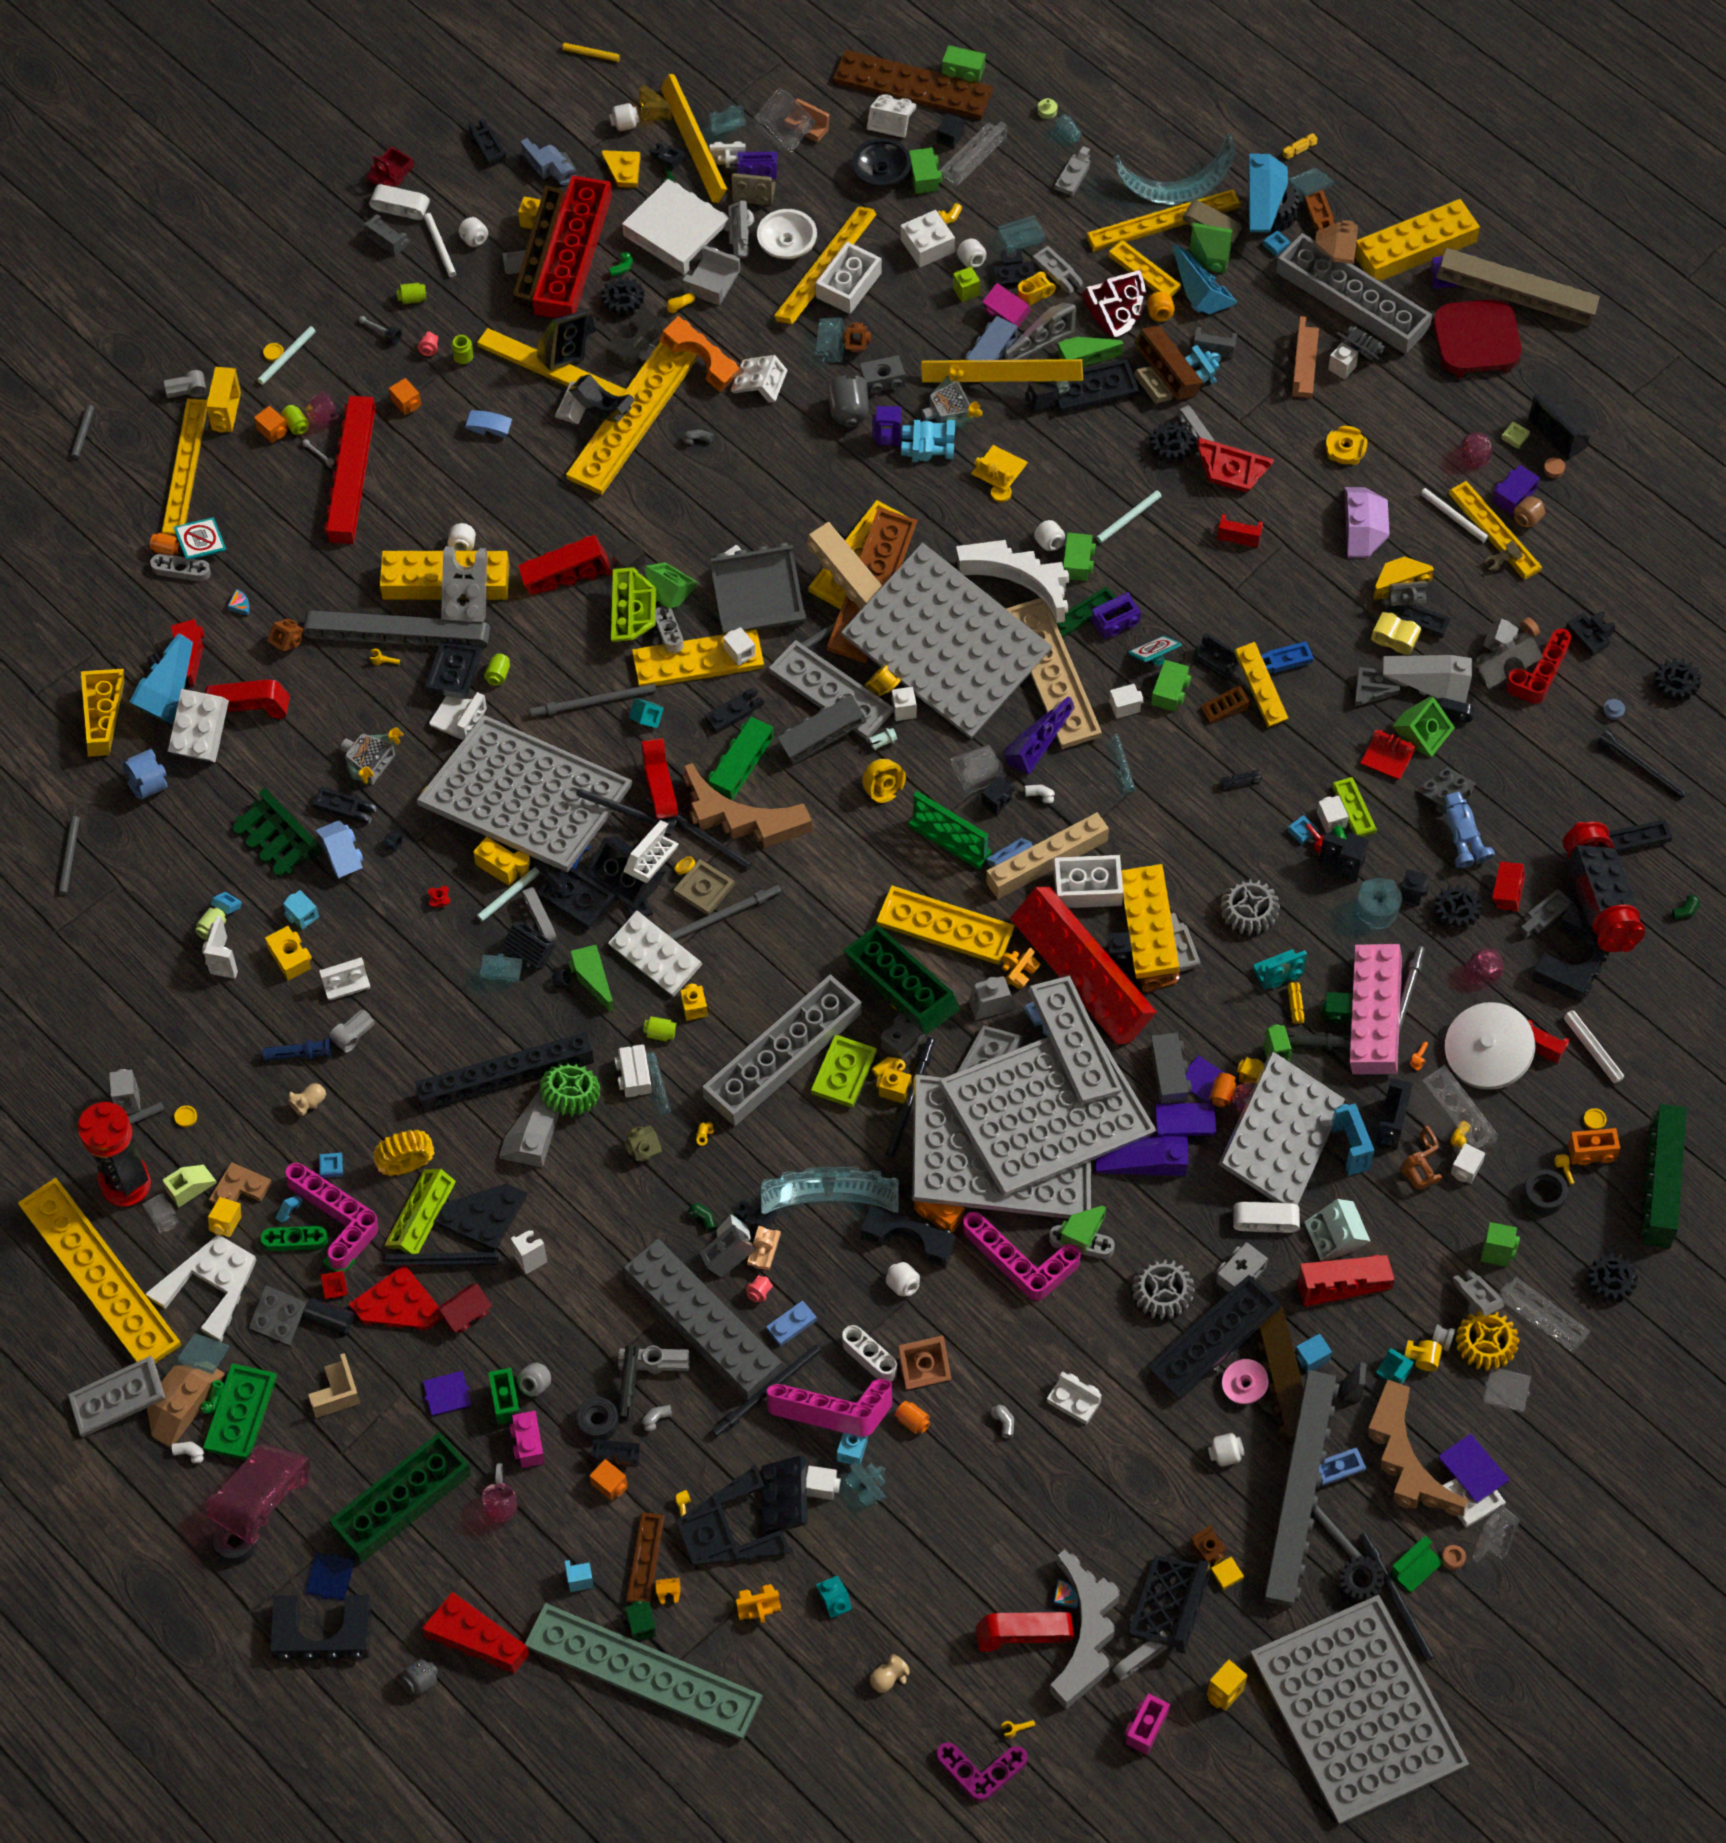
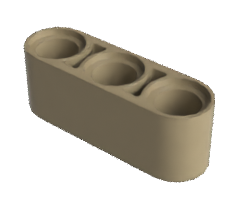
M1198 200L1191 202L1182 217L1183 221L1191 227L1193 223L1232 229L1231 246L1242 230V226L1237 221Z

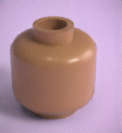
M1534 497L1524 498L1514 509L1516 522L1523 527L1535 526L1545 515L1543 502Z

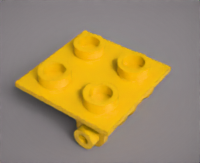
M993 445L984 457L976 458L974 462L976 468L972 471L971 475L1007 491L1028 462Z

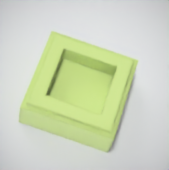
M1512 422L1502 434L1501 439L1519 449L1530 435V431Z

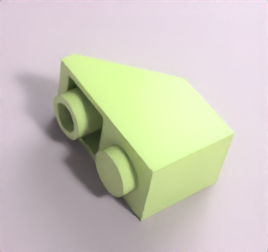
M204 1165L181 1167L162 1180L166 1192L178 1208L217 1183Z

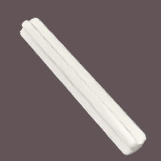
M1573 1010L1566 1013L1564 1020L1611 1081L1615 1084L1620 1082L1624 1074L1580 1017Z

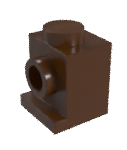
M1211 1525L1191 1537L1190 1547L1201 1561L1210 1562V1565L1213 1564L1215 1566L1225 1559L1227 1548L1214 1533ZM1211 1543L1214 1548L1210 1549L1207 1545Z

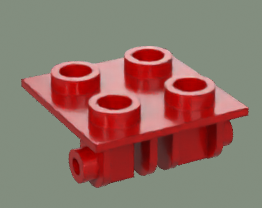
M1381 729L1380 731L1375 730L1372 737L1373 740L1360 764L1400 780L1417 746L1412 745V742L1408 743L1400 740V737L1396 738L1393 734H1386Z

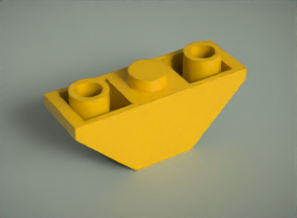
M1407 557L1385 563L1375 586L1374 600L1389 598L1388 590L1390 584L1418 581L1429 583L1432 581L1434 568Z

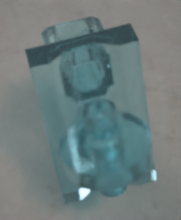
M732 105L727 107L726 111L709 114L711 130L714 136L726 131L734 133L737 127L746 125L744 109L741 105L737 107Z
M498 954V956L483 955L479 975L488 980L503 979L516 983L520 979L523 961L518 958L504 957V954Z
M856 1462L850 1466L852 1471L844 1480L852 1489H856L863 1482L867 1488L858 1497L865 1505L869 1506L877 1499L883 1501L887 1497L875 1483L877 1481L882 1486L886 1482L882 1477L886 1471L883 1466L875 1468L872 1464H869L866 1468L870 1474L866 1472L862 1465H858Z

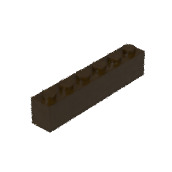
M547 185L544 187L513 293V303L529 308L533 306L532 299L563 204L564 190Z
M1282 1305V1308L1254 1333L1257 1332L1259 1340H1256L1257 1350L1259 1354H1263L1264 1361H1262V1366L1269 1378L1268 1393L1269 1396H1273L1275 1402L1272 1404L1274 1417L1279 1418L1280 1422L1278 1434L1280 1439L1284 1438L1285 1446L1293 1445L1304 1388Z

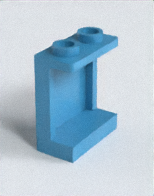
M1356 1104L1340 1105L1334 1110L1331 1132L1344 1130L1351 1148L1349 1149L1345 1168L1348 1176L1370 1170L1374 1148Z

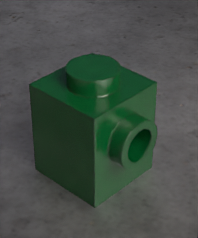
M1327 992L1326 998L1321 1000L1320 1013H1324V1022L1350 1024L1353 994Z

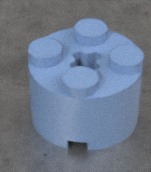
M152 749L122 762L124 775L128 774L130 780L127 782L138 799L141 798L142 800L168 787L164 779L166 771L162 764H157Z

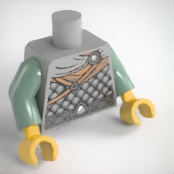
M953 364L950 366V376L947 375L930 395V407L922 410V416L925 421L935 418L937 423H947V420H955V428L961 429L966 424L973 422V416L977 418L982 416V411L979 409L981 405L977 402L969 404L959 382H955V378L961 379L964 375L962 370H958V365Z
M395 727L388 734L384 735L362 734L355 742L345 739L340 749L346 752V767L352 779L363 781L365 784L368 782L373 785L395 756L392 743L398 745L400 743L398 738L404 734Z

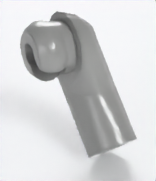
M667 1405L650 1409L642 1418L644 1430L653 1431L656 1429L655 1422L658 1419L671 1417V1406Z
M1003 1405L993 1407L991 1409V1416L1003 1423L1002 1437L1012 1438L1014 1430L1013 1415Z

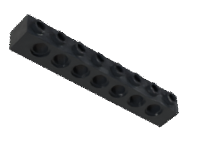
M587 1032L415 1081L414 1083L422 1112L424 1113L540 1079L551 1067L557 1068L558 1064L566 1066L567 1063L570 1066L577 1064L578 1067L594 1063L593 1050Z

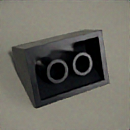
M1535 394L1532 399L1528 421L1568 460L1585 450L1590 437L1588 432L1581 428L1574 418L1568 415L1561 408L1560 404L1550 396Z
M617 836L604 837L585 874L633 909H636L643 903L645 898L647 899L657 889L666 871L660 867L647 883L625 873V866L634 848Z

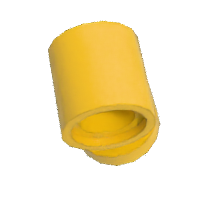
M1408 1340L1405 1357L1416 1360L1415 1366L1421 1370L1436 1371L1439 1366L1442 1346L1436 1342L1424 1340L1419 1343L1418 1347L1413 1346L1414 1341Z

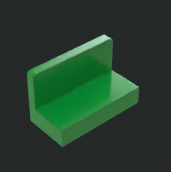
M1426 1535L1392 1566L1390 1575L1409 1593L1418 1588L1443 1563V1560L1430 1549L1432 1541Z

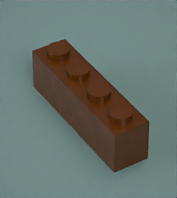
M1160 326L1141 329L1134 345L1175 398L1179 400L1195 397L1203 381Z

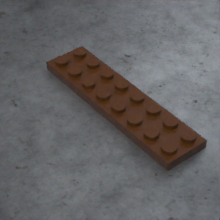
M845 50L834 76L835 84L879 95H890L899 100L908 99L915 104L982 120L993 93V86L974 81L968 82L958 77L951 78L942 73L850 50Z

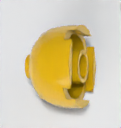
M889 759L873 761L867 766L862 776L864 790L872 799L879 803L893 800L896 797L893 794L898 789L901 791L906 781L905 771L900 765Z

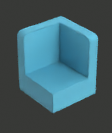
M570 1560L565 1561L570 1592L594 1588L590 1563L571 1566Z

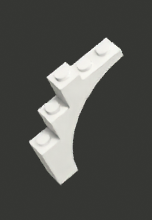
M1006 540L956 546L957 565L961 574L995 576L1019 583L1035 592L1045 601L1051 609L1056 623L1065 622L1068 604L1067 600H1063V598L1065 597L1066 583H1069L1068 570H1064L1062 562L1040 565V560L1035 558L1034 551L1012 554L1011 548H1007Z

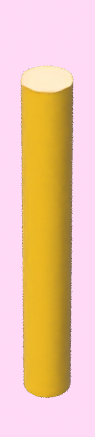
M563 43L562 47L563 51L619 62L620 54Z

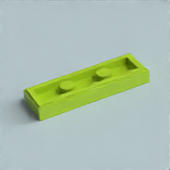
M1353 777L1333 782L1332 788L1335 795L1339 796L1343 803L1353 834L1361 837L1375 834L1377 829Z

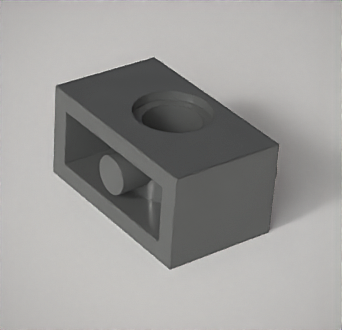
M899 355L860 363V377L867 381L868 394H876L881 391L898 389L905 386V372Z

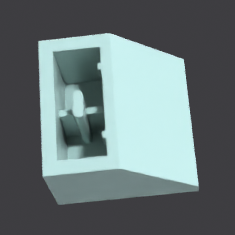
M1336 1199L1305 1221L1321 1261L1353 1253L1370 1241L1353 1201Z

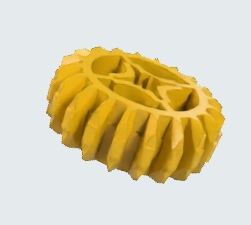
M401 1131L399 1134L386 1137L385 1141H380L373 1152V1159L376 1168L383 1175L399 1176L400 1174L421 1169V1166L427 1165L434 1155V1147L431 1138H429L425 1131Z
M1476 1311L1475 1316L1470 1313L1467 1320H1462L1461 1326L1458 1327L1457 1333L1459 1335L1456 1336V1342L1459 1344L1457 1349L1458 1351H1463L1462 1359L1469 1357V1365L1473 1364V1362L1477 1363V1370L1480 1369L1481 1365L1485 1366L1486 1371L1490 1369V1366H1493L1495 1370L1499 1369V1364L1505 1367L1508 1363L1507 1360L1512 1361L1514 1354L1517 1353L1518 1347L1516 1345L1519 1343V1338L1516 1336L1518 1331L1517 1329H1512L1513 1321L1506 1323V1315L1501 1318L1498 1317V1311L1494 1315L1488 1314L1486 1316H1483L1479 1311ZM1473 1330L1477 1338L1474 1344L1471 1343L1469 1334ZM1501 1336H1503L1506 1344L1503 1350L1500 1349V1344L1498 1343Z

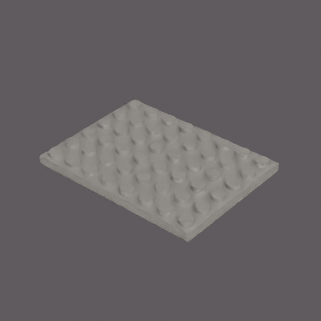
M923 542L841 632L843 637L879 666L887 665L888 670L896 678L899 677L901 679L900 683L907 688L913 687L916 696L970 739L979 732L1052 649L1048 642Z
M483 715L419 796L417 805L568 872L613 812L610 808L578 797L576 791L583 789L619 803L631 788L632 780Z
M1095 1027L1097 1036L1123 1089L1120 1094L1080 1104L1050 1037L940 1079L938 1083L1003 1196L1156 1133L1157 1130Z
M915 1075L912 1201L1070 1219L1073 1214L1091 1209V1161L1003 1196L938 1083L943 1078Z
M1379 1595L1251 1651L1250 1655L1338 1826L1469 1766L1462 1749Z

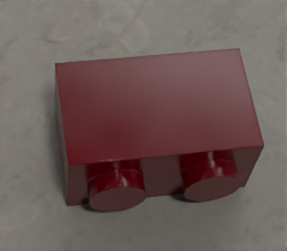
M471 1283L435 1310L450 1332L461 1333L470 1327L469 1322L473 1319L479 1320L489 1313L487 1309L492 1307L479 1285Z

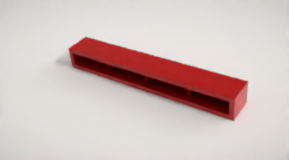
M349 396L348 404L344 405V416L346 418L341 423L343 436L339 437L338 441L340 454H336L337 471H333V483L335 484L334 488L330 489V500L332 502L327 507L329 520L324 525V533L328 534L330 543L354 544L376 410L374 397Z

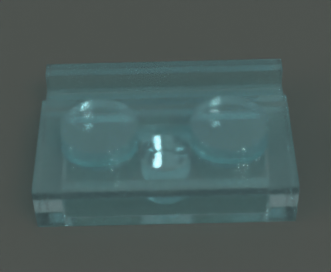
M1035 215L998 226V233L1001 235V239L1008 252L1044 242L1046 238L1040 224L1036 221Z

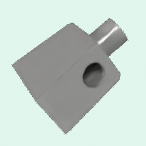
M990 977L987 981L976 983L973 986L969 1004L975 1020L1015 1010L1005 977Z

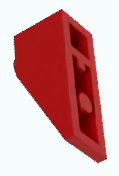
M195 619L170 626L174 638L181 634L193 642L187 671V680L190 688L195 685L203 651L201 639L205 638L202 626L197 627Z

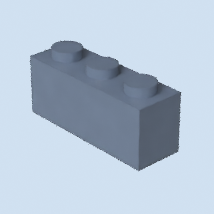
M996 316L993 322H989L986 326L984 335L978 337L974 349L967 353L965 360H1002L1005 352L1017 339L1018 326Z

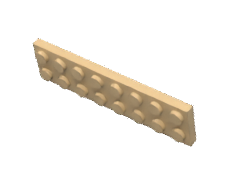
M1039 598L1006 608V610L1052 646L1050 652L1030 674L1046 713L1066 697L1072 698L1075 708L1056 735L1061 749L1102 737V731L1048 605L1043 599Z

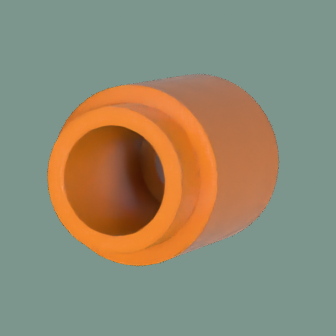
M158 533L153 534L151 537L150 550H154L155 553L172 556L181 553L182 549L176 536Z
M1218 1073V1076L1214 1078L1209 1099L1213 1101V1105L1225 1107V1105L1231 1104L1236 1086L1234 1076L1227 1073Z
M904 1401L895 1412L898 1421L914 1434L924 1433L930 1425V1416L912 1402Z

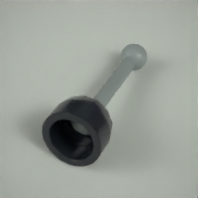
M365 316L359 317V323L370 325L384 332L385 338L389 342L397 344L401 340V329L394 326L385 329L368 321Z

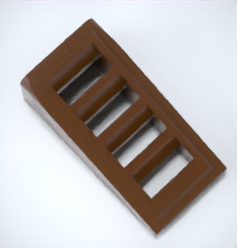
M1238 686L1201 705V709L1208 722L1212 724L1248 710L1249 700L1242 687ZM1221 704H1222V706H1223V708H1224L1223 711H1222L1221 708L1219 707V705H1221ZM1214 707L1216 715L1213 714L1211 708Z

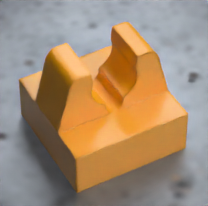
M679 1578L656 1580V1592L661 1604H665L667 1593H671L674 1596V1603L679 1601Z

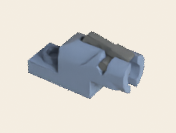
M528 138L521 141L522 155L543 179L551 175L561 185L570 184L572 175L576 176V169L566 152L560 153L552 145L545 146L539 150L537 145L532 144Z

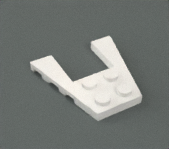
M217 1235L146 1293V1297L166 1309L192 1274L198 1276L226 1293L225 1297L201 1327L202 1332L222 1342L223 1334L226 1327L230 1324L235 1306L238 1305L241 1298L240 1294L244 1285L246 1286L255 1265L256 1257L224 1237Z

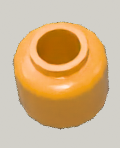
M1156 292L1147 300L1149 316L1153 320L1163 322L1170 319L1174 314L1175 309L1172 297L1168 293Z

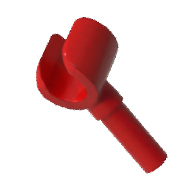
M1309 823L1305 827L1316 840L1314 844L1315 850L1320 852L1324 836H1320Z

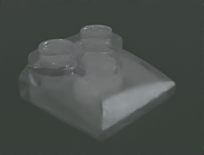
M990 745L950 758V762L966 794L988 787L999 777L1006 780L1003 763L996 757Z

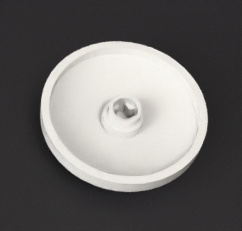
M1482 1003L1466 1009L1452 1022L1445 1039L1446 1058L1454 1074L1464 1083L1479 1089H1499L1514 1083L1528 1070L1535 1053L1534 1034L1526 1018L1516 1009L1501 1003Z

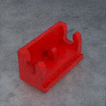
M1222 514L1218 529V540L1258 548L1263 522L1259 521L1257 527L1226 520L1227 515Z
M1500 861L1492 897L1493 902H1498L1496 908L1518 912L1525 880L1524 864Z
M1529 1019L1528 1023L1531 1026L1535 1039V1053L1558 1064L1568 1047L1570 1039L1565 1037L1562 1041L1534 1027L1533 1021Z

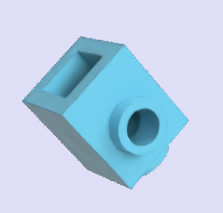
M301 890L288 896L283 903L285 908L284 915L291 923L295 922L302 930L319 918L317 907Z
M843 1432L837 1451V1461L860 1467L868 1436L861 1437Z

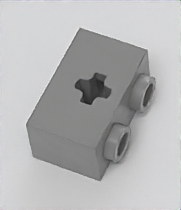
M120 1069L116 1072H110V1088L113 1103L122 1107L127 1115L141 1111L139 1088L133 1071Z
M1246 1242L1242 1248L1237 1247L1231 1255L1232 1259L1228 1263L1224 1262L1220 1265L1216 1272L1218 1274L1216 1283L1227 1292H1230L1248 1275L1256 1280L1266 1269L1268 1258Z

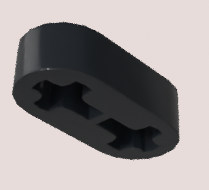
M1438 698L1436 700L1448 719L1469 723L1473 720L1475 708L1470 704L1447 698Z

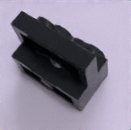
M1325 832L1319 861L1327 866L1338 867L1336 875L1341 876L1343 879L1357 882L1366 860L1370 839L1350 832L1347 838L1344 839Z

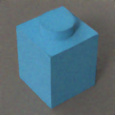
M1321 1334L1296 1346L1295 1356L1298 1367H1303L1307 1374L1309 1370L1313 1371L1330 1362L1332 1351Z

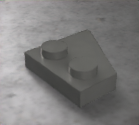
M1359 667L1355 706L1398 695L1400 684L1382 677V670Z

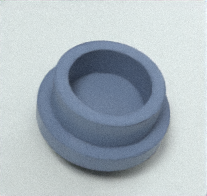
M1610 699L1604 704L1603 711L1609 719L1616 720L1623 716L1625 706L1620 700Z

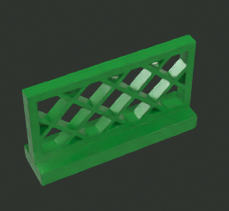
M915 792L913 795V818L909 821V827L980 870L987 861L986 858L992 855V850L988 848V834L920 792Z

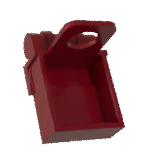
M391 146L381 158L373 157L374 165L371 166V170L366 175V180L370 181L373 185H386L396 188L403 181V177L414 167L413 158Z

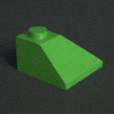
M1193 223L1191 253L1206 270L1226 273L1233 230Z
M666 562L648 565L644 569L647 580L656 588V600L660 606L668 608L680 606L698 585L697 581Z
M1429 697L1404 711L1393 725V728L1403 741L1412 742V745L1417 746L1416 750L1428 757L1434 755L1455 728L1434 697Z

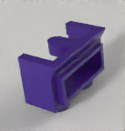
M738 152L737 174L777 179V152Z
M877 406L876 414H872V439H876V444L901 447V406ZM881 426H892V429H882Z
M1129 592L1092 609L1091 621L1105 639L1109 636H1116L1120 631L1128 627L1136 626L1140 622L1141 611L1132 600ZM1123 606L1129 610L1109 621H1106L1103 617L1106 614H1109V616L1114 615L1116 610Z

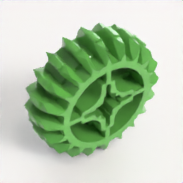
M569 1063L566 1066L558 1064L557 1068L551 1067L549 1071L545 1072L540 1081L539 1092L542 1097V1103H546L547 1109L553 1108L554 1113L558 1111L562 1112V1115L568 1113L571 1117L574 1113L581 1116L583 1111L588 1113L596 1105L600 1095V1083H598L597 1077L593 1076L592 1071H586L585 1066L579 1068L577 1064L575 1066H570Z

